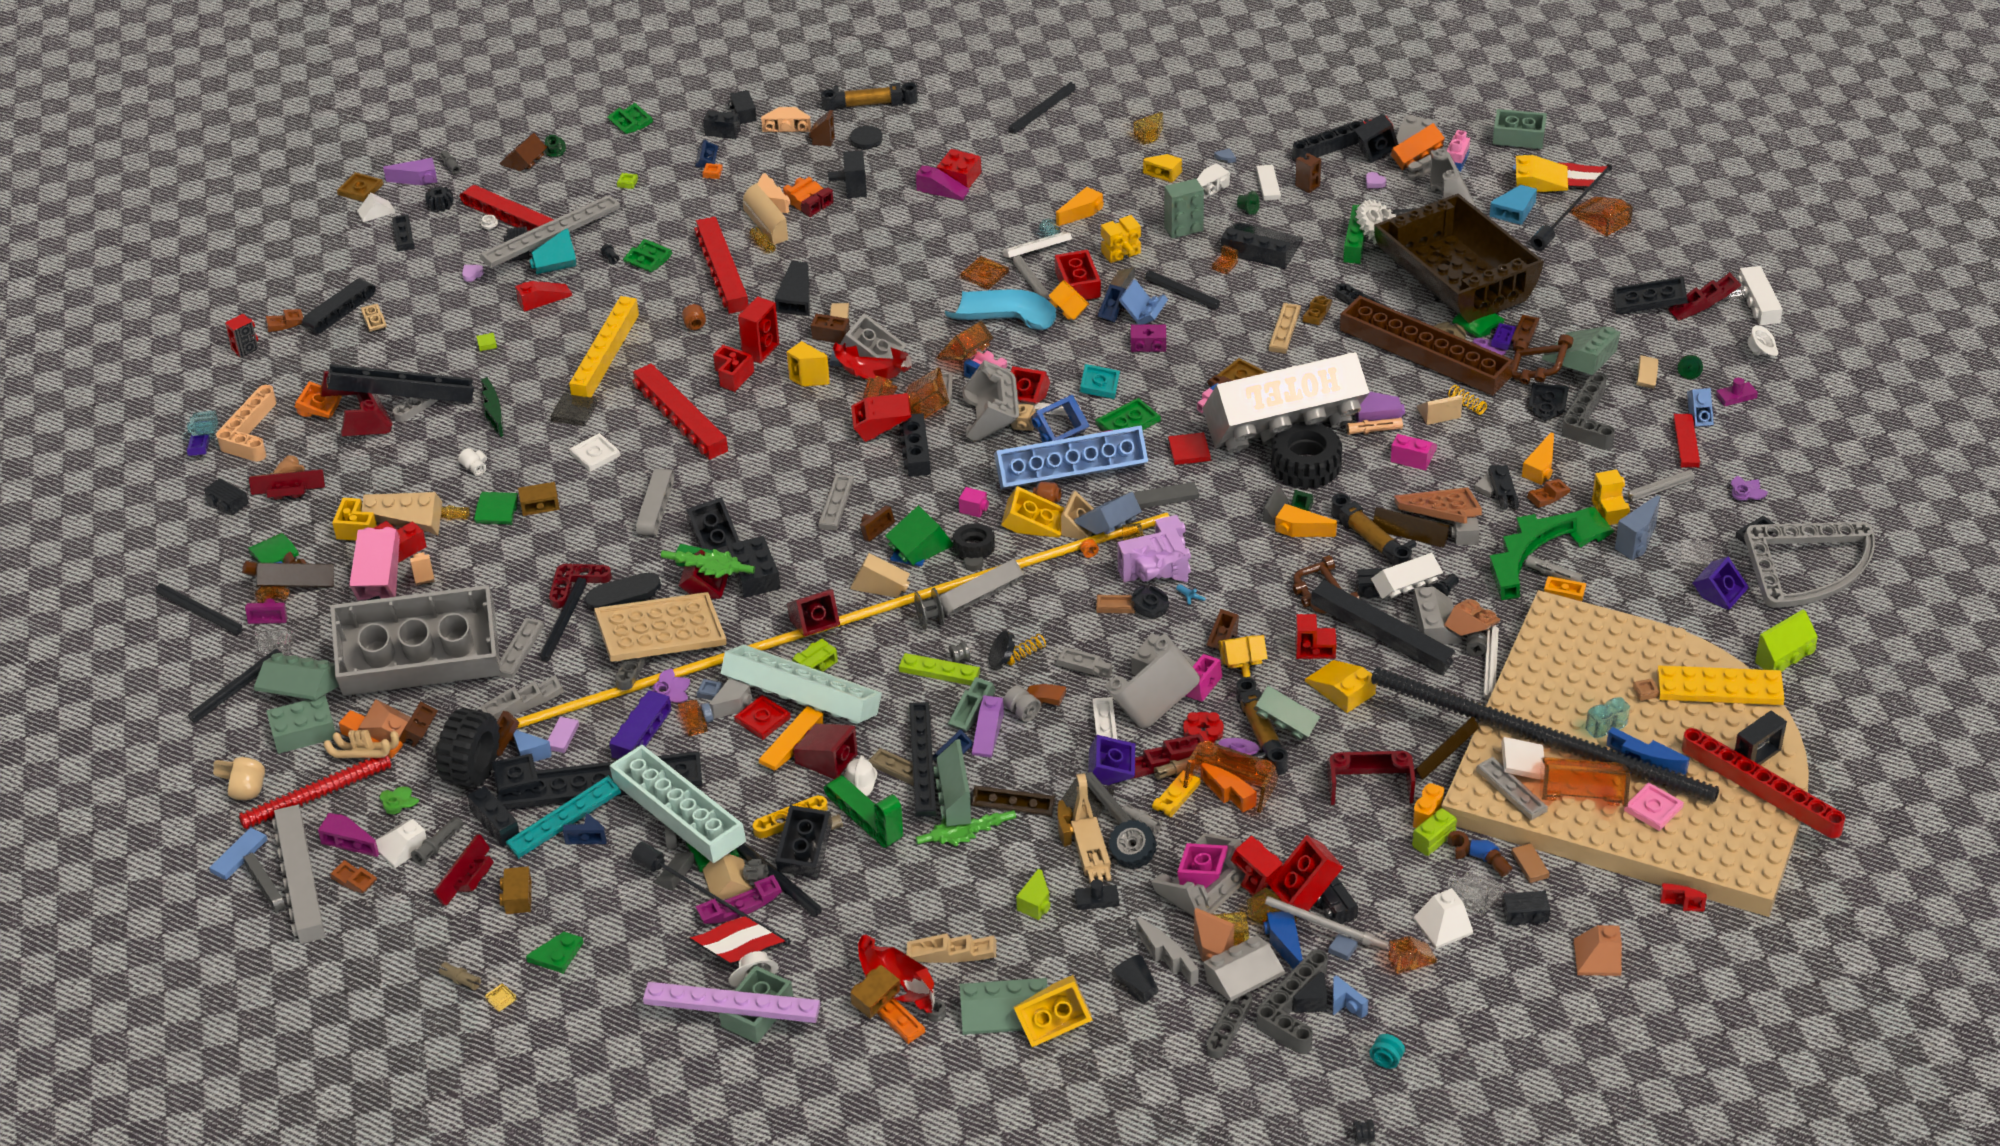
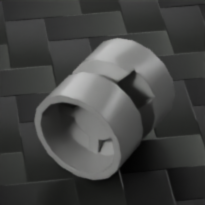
M1019 685L1013 686L1006 693L1003 700L1004 706L1024 722L1034 719L1041 708V702Z

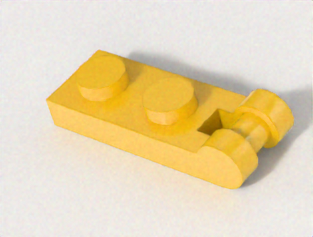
M1182 771L1165 792L1155 799L1152 809L1158 812L1161 810L1166 816L1172 817L1200 785V778Z

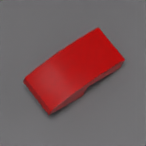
M1662 883L1660 904H1682L1683 911H1705L1707 894L1682 885Z

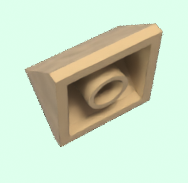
M1458 395L1417 405V409L1426 425L1461 418L1463 397Z
M1076 491L1072 492L1061 515V536L1081 540L1090 537L1093 532L1076 524L1074 519L1094 508Z
M728 853L715 863L710 861L702 869L709 892L724 900L753 889V886L750 885V880L744 879L743 869L745 863L743 859Z

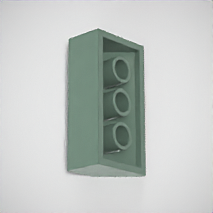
M273 654L271 658L263 662L254 685V691L316 700L339 687L335 676V663L328 660L319 661L313 660V658H299L297 655Z
M958 739L937 757V766H933L936 789L939 792V805H943L940 806L941 818L946 819L947 826L971 824L970 791L961 742Z
M1047 978L960 984L963 1035L1024 1031L1014 1007L1047 988Z

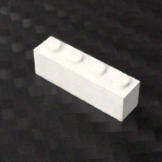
M1761 266L1740 268L1737 280L1741 284L1742 295L1746 297L1748 307L1753 311L1754 319H1757L1759 325L1780 323L1783 309Z
M1433 553L1384 569L1372 577L1371 580L1382 599L1389 596L1392 599L1400 595L1401 592L1406 594L1412 591L1414 587L1422 588L1426 583L1428 585L1438 581L1437 577L1443 571Z

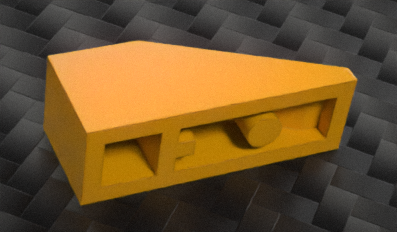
M1089 187L1084 188L1056 211V225L1062 226L1093 216L1103 208V194Z
M1550 433L1523 462L1522 477L1540 485L1546 479H1550L1553 473L1551 466L1554 433Z
M1285 504L1275 518V532L1291 537H1335L1337 521Z

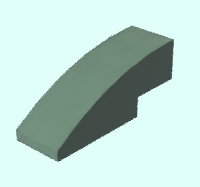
M975 677L969 690L964 691L948 725L967 732L978 720L983 696L994 695L996 691L994 684Z

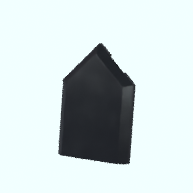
M1532 382L1528 408L1543 421L1564 413L1569 387Z

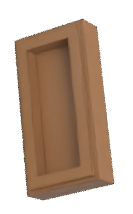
M1097 595L1096 613L1135 614V610L1131 605L1132 595Z
M1531 843L1512 848L1511 854L1529 883L1549 878V871Z

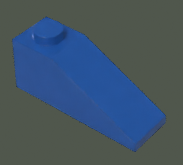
M1284 911L1267 913V922H1263L1264 934H1268L1270 944L1294 970L1303 960L1294 915Z

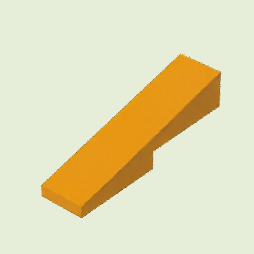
M807 706L759 758V763L774 771L794 756L793 749L804 738L806 732L811 730L815 724H823L824 713Z

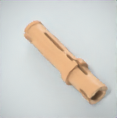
M1401 417L1376 421L1363 420L1362 422L1346 424L1348 435L1364 433L1365 435L1369 434V432L1403 428Z

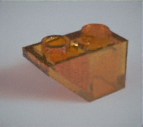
M876 376L875 379L869 377L863 398L893 395L897 391L898 386L892 385L893 381Z
M1411 936L1389 941L1388 959L1396 974L1437 963V959L1430 946L1425 942Z

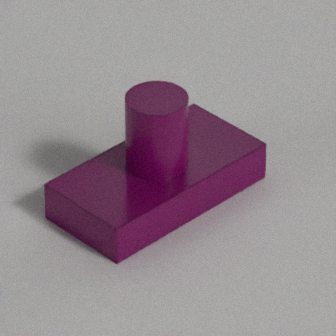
M1737 377L1733 380V386L1716 390V397L1725 407L1756 399L1758 392L1750 382L1744 383L1743 378Z
M269 598L264 603H247L245 606L248 624L287 622L288 617L285 603H276L273 599Z

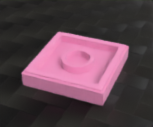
M1648 782L1625 805L1624 811L1660 831L1683 808L1684 802Z

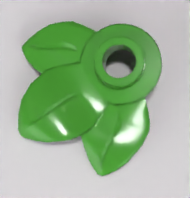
M405 786L396 788L394 792L384 790L380 794V801L383 802V808L388 814H397L402 811V808L413 807L419 802V799L411 797L412 789Z

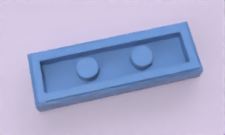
M249 828L209 867L210 872L227 880L244 863L243 856L252 852L255 853L268 840L267 836L253 828Z

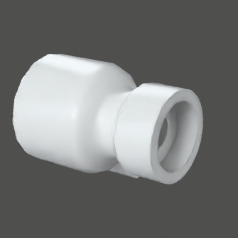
M467 448L460 453L458 461L466 469L471 470L475 476H480L486 471L484 462L487 460V456L481 450L475 452L473 449Z

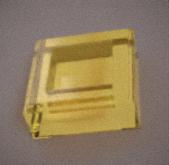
M503 983L485 995L486 1000L499 1012L517 1000L516 995Z

